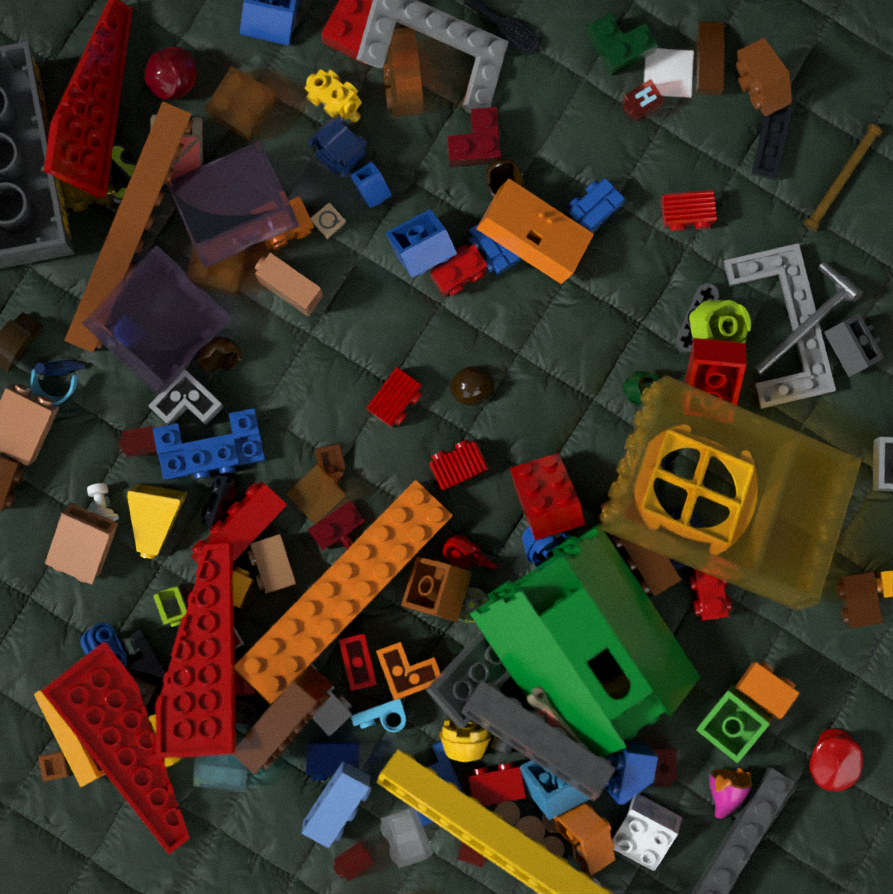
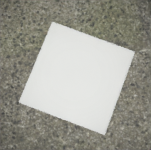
M656 49L655 53L645 58L644 89L650 86L652 90L646 94L691 97L693 51Z

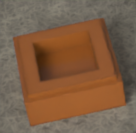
M63 751L38 756L43 782L70 776L67 759Z

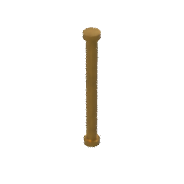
M869 124L867 127L868 132L810 219L807 218L804 225L817 231L819 228L818 223L876 136L879 137L883 131L878 126Z

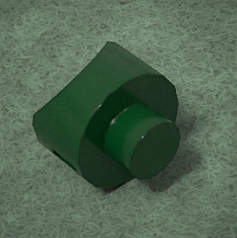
M636 371L630 378L625 380L623 391L627 394L630 403L650 407L655 394L662 385V380L656 373Z

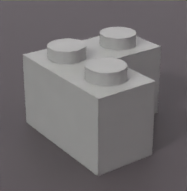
M185 369L148 405L168 425H172L189 409L207 426L224 408L222 403Z

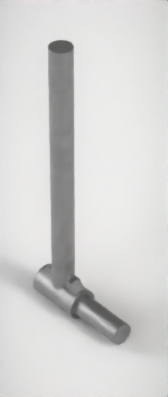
M826 261L822 262L819 269L835 282L837 293L754 366V370L761 375L844 299L855 302L862 296L863 290L848 277L841 275Z

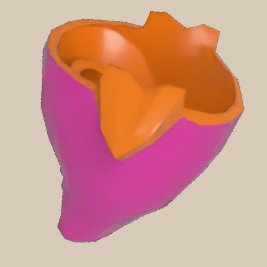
M739 768L737 772L728 769H714L711 772L709 785L715 803L716 818H725L743 803L752 787L751 773Z

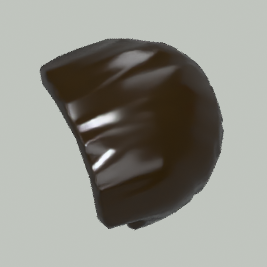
M498 159L492 162L486 171V185L493 198L508 179H511L523 188L526 187L523 172L520 166L512 159Z
M213 337L201 349L198 358L199 367L209 374L214 373L218 369L230 371L242 360V351L228 337Z
M469 366L456 373L451 380L450 389L452 396L459 404L473 406L490 398L493 394L495 382L486 368Z

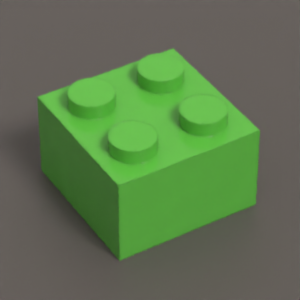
M731 685L696 730L738 763L769 726L773 717L738 691L734 685Z

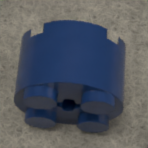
M337 116L335 119H329L308 140L310 148L315 146L318 150L315 156L325 167L334 174L340 171L342 172L340 177H345L366 156L364 147L367 145V142L361 135H354L348 129L347 122L340 116Z

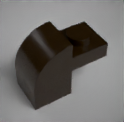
M22 312L14 321L10 319L0 331V368L7 373L22 360L27 346L42 332L44 327L25 312Z

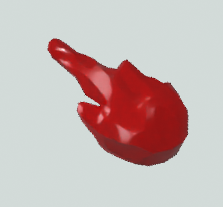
M453 535L445 542L443 555L452 566L470 569L472 567L470 562L475 565L484 566L491 570H495L498 567L480 554L479 545L471 543L465 536Z

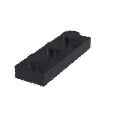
M787 105L764 116L751 175L772 180L777 179L793 105Z

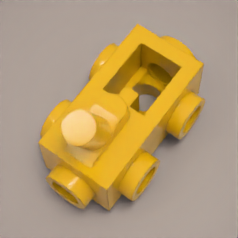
M320 69L317 74L313 73L307 78L305 90L308 92V95L306 97L315 106L318 107L321 104L324 106L323 109L333 118L340 116L345 121L350 118L353 122H357L360 119L361 115L357 112V109L362 102L356 95L358 90L351 83L346 82L344 85L340 83V77L332 70L326 73Z

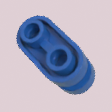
M98 623L82 635L81 646L85 655L104 641L122 665L126 666V654L112 626L107 623Z

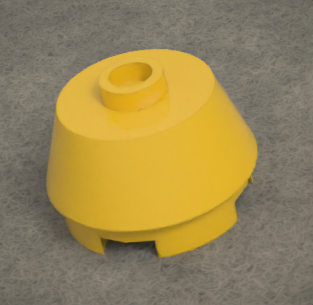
M451 718L444 720V726L439 732V736L447 757L461 762H469L483 757L491 738V733L476 722H469L464 728H459Z

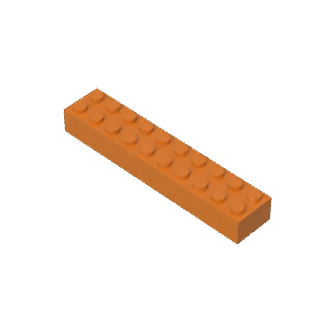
M415 480L234 666V670L272 705L288 685L314 662L446 525L453 515Z

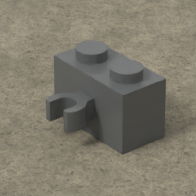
M860 313L824 332L848 377L884 358L877 345L880 338H873L870 333L873 326H866Z

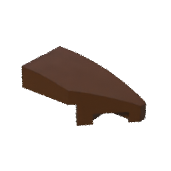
M340 443L314 448L325 497L330 496L333 488L344 474L345 464Z

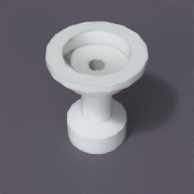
M98 483L88 486V496L94 497L96 510L94 513L112 521L118 520V514H114L112 509L106 508L104 495L108 493L107 484Z

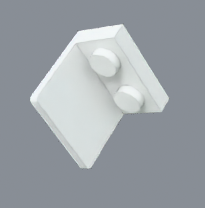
M637 794L633 797L628 814L612 839L615 845L613 850L654 871L678 835L682 817Z

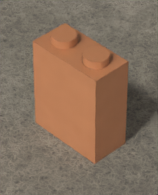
M269 253L267 258L263 256L255 266L257 270L255 275L259 283L308 317L323 297L319 286L272 253Z
M13 384L5 389L0 400V452L28 466L36 461L59 407L53 404L54 401L52 399L31 393L30 388L27 386Z
M70 503L61 514L45 564L53 567L56 571L64 572L81 582L92 585L101 574L118 523L74 503Z

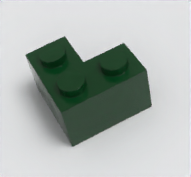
M612 13L590 23L587 29V35L610 76L655 53L658 45L646 23L623 34Z

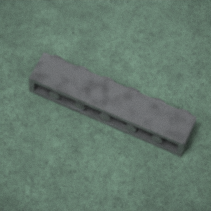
M481 681L461 712L593 801L600 795L615 771L609 760L602 756H595L589 752V748L579 741H572L566 737L567 734L562 729L556 726L551 727L544 722L545 720L541 715L536 712L530 713L522 707V704L513 697L507 698L492 683L488 682L486 684Z
M766 768L691 894H727L795 782L773 768Z

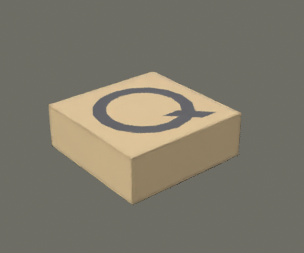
M330 203L326 204L310 218L312 223L327 239L346 223V220Z

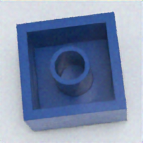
M431 209L386 232L397 258L411 278L424 274L431 267L447 262L452 256L457 254L447 230Z

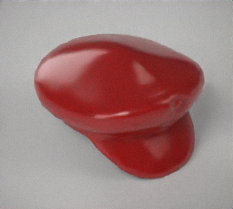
M837 728L828 729L820 735L817 745L813 749L810 759L811 776L815 783L825 790L843 791L852 787L862 772V749L846 731Z

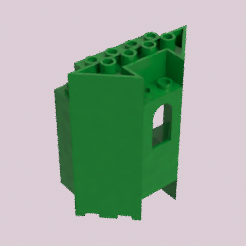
M598 524L577 539L572 536L552 550L554 556L516 582L512 583L508 580L488 594L490 600L470 613L484 634L483 636L525 698L527 699L533 693V688L542 687L551 706L580 739L581 743L589 748V752L597 757L606 756L612 752L627 748L623 740L627 741L634 738L639 733L638 730L645 725L654 724L659 720V715L663 712L671 717L701 677L600 524ZM606 647H608L630 681V691L621 699L610 698L586 664V661Z

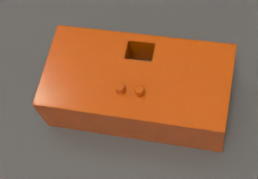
M508 179L499 188L476 228L560 284L574 273L594 235L511 179Z

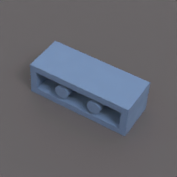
M343 761L303 820L302 834L327 848L331 846L334 840L338 841L344 832L343 826L347 820L352 821L355 817L359 802L361 800L365 801L371 792L370 775Z

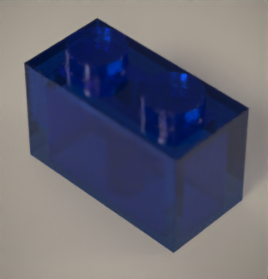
M307 743L306 775H312V780H328V776H333L343 761L359 769L360 743Z

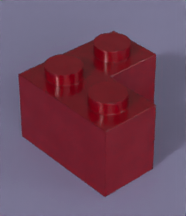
M497 107L471 109L472 134L448 135L449 167L489 165L500 159Z

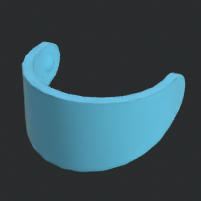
M33 369L30 384L31 391L37 396L43 395L52 399L54 405L61 404L75 391L77 375L73 374L67 395L53 397L41 389L38 383V373Z

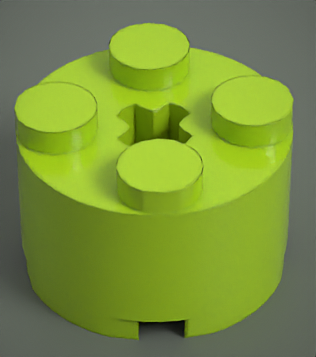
M711 299L704 301L691 312L689 317L693 338L745 343L747 331H750L751 320L746 308L731 300Z

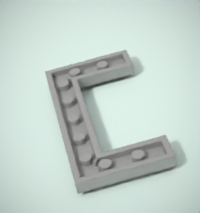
M373 0L357 60L378 69L383 68L395 23L398 22L475 56L476 59L463 105L471 109L489 108L491 106L508 41L418 0Z
M799 243L724 261L729 286L779 275L793 331L816 312ZM819 323L796 342L803 370L802 373L754 384L760 409L836 391Z

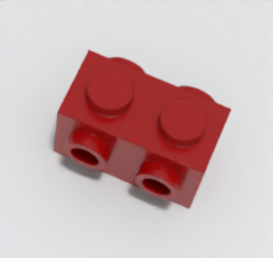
M474 244L470 247H467V245L461 246L456 250L457 254L454 257L450 258L447 262L433 266V270L430 271V277L443 297L448 294L454 296L464 289V284L469 281L474 283L485 276L484 272L487 271V264Z
M721 565L691 570L692 575H689V584L691 591H695L696 601H693V610L695 616L699 617V621L729 617L728 612L732 611L730 597L725 596L724 586L728 585L726 571L721 570Z

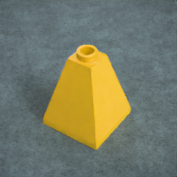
M136 483L128 491L127 497L136 550L141 552V557L154 559L160 553L186 499L187 492Z

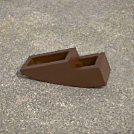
M698 22L696 94L721 95L723 92L724 23Z

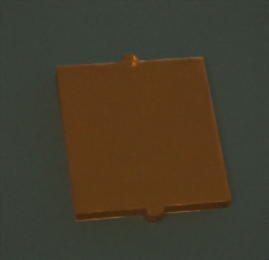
M319 464L312 468L286 493L299 507L298 510L300 512L303 511L314 524L319 522L346 496L344 491L334 482L335 478L330 477Z

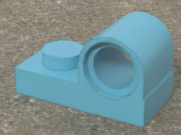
M400 698L352 715L353 725H360L361 729L376 724L374 719L379 717L384 729L387 731L398 732L402 730L406 723V716ZM391 712H396L401 716V723L397 727H391L386 722V717Z

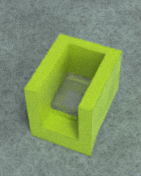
M180 584L153 595L164 625L168 623L171 624V627L179 625L182 617L186 614L187 605Z

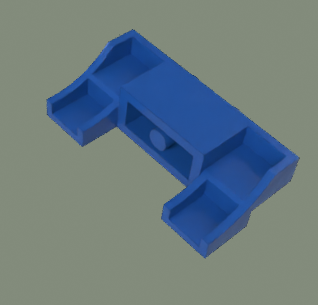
M255 409L229 413L233 434L187 443L182 441L179 424L153 428L163 480L168 481L193 475L195 479L210 477V472L220 470V474L235 472V467L266 461Z

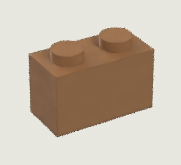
M280 534L250 544L252 550L248 551L252 566L257 565L260 574L256 575V580L260 590L265 589L266 594H270L297 585Z

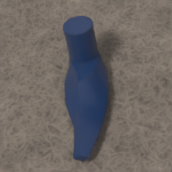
M57 360L46 364L38 363L35 366V371L42 376H59L72 370L84 369L85 366L84 363L76 361Z

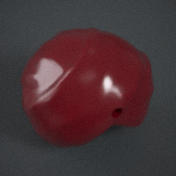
M171 46L158 50L149 58L145 67V83L157 97L163 100L171 101L182 98L191 91L196 82V62L192 55L181 47Z

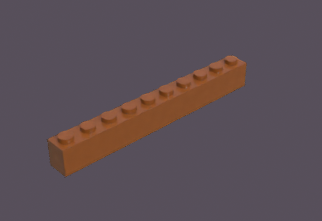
M162 101L64 341L90 352H94L95 347L101 349L103 340L96 333L105 338L106 335L102 334L104 325H110L116 312L111 310L115 300L120 302L125 287L121 286L125 276L128 278L131 276L135 266L131 262L134 252L140 254L145 240L141 239V235L144 229L150 230L155 217L150 215L153 206L159 207L164 196V192L160 191L164 181L169 183L174 168L170 167L173 158L179 159L184 147L180 143L183 133L189 135L194 123L193 120H190L191 113Z

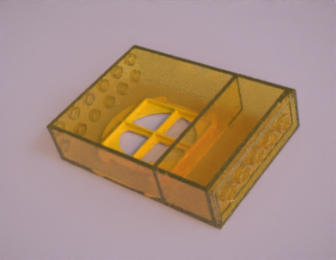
M664 376L660 380L655 381L650 387H646L640 399L643 402L641 410L637 411L633 419V425L635 426L633 434L628 436L625 443V449H627L625 458L620 460L617 467V472L619 473L617 482L612 484L609 491L610 503L601 514V521H603L601 530L796 611L818 604L862 459L669 376ZM684 448L697 449L700 452L699 462L692 480H687L660 467L662 458L674 450ZM710 457H716L732 475L736 487L734 498L713 491L703 485L702 482ZM656 478H660L687 491L688 495L679 520H675L668 515L658 502L654 491V480ZM698 496L724 505L730 510L728 518L717 526L694 528L690 525V518Z

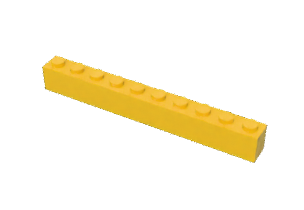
M397 750L380 773L377 780L379 785L539 894H613L608 888L600 887L591 881L590 876L586 873L578 872L569 866V863L564 858L554 856L547 851V848L542 843L532 841L526 837L520 828L510 826L504 822L503 818L496 812H490L482 807L477 799L468 797L460 792L455 784L442 780L433 769L423 767L417 763L411 754Z

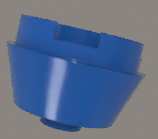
M529 526L522 536L527 560L538 567L554 556L552 550L572 537L570 530L535 540Z

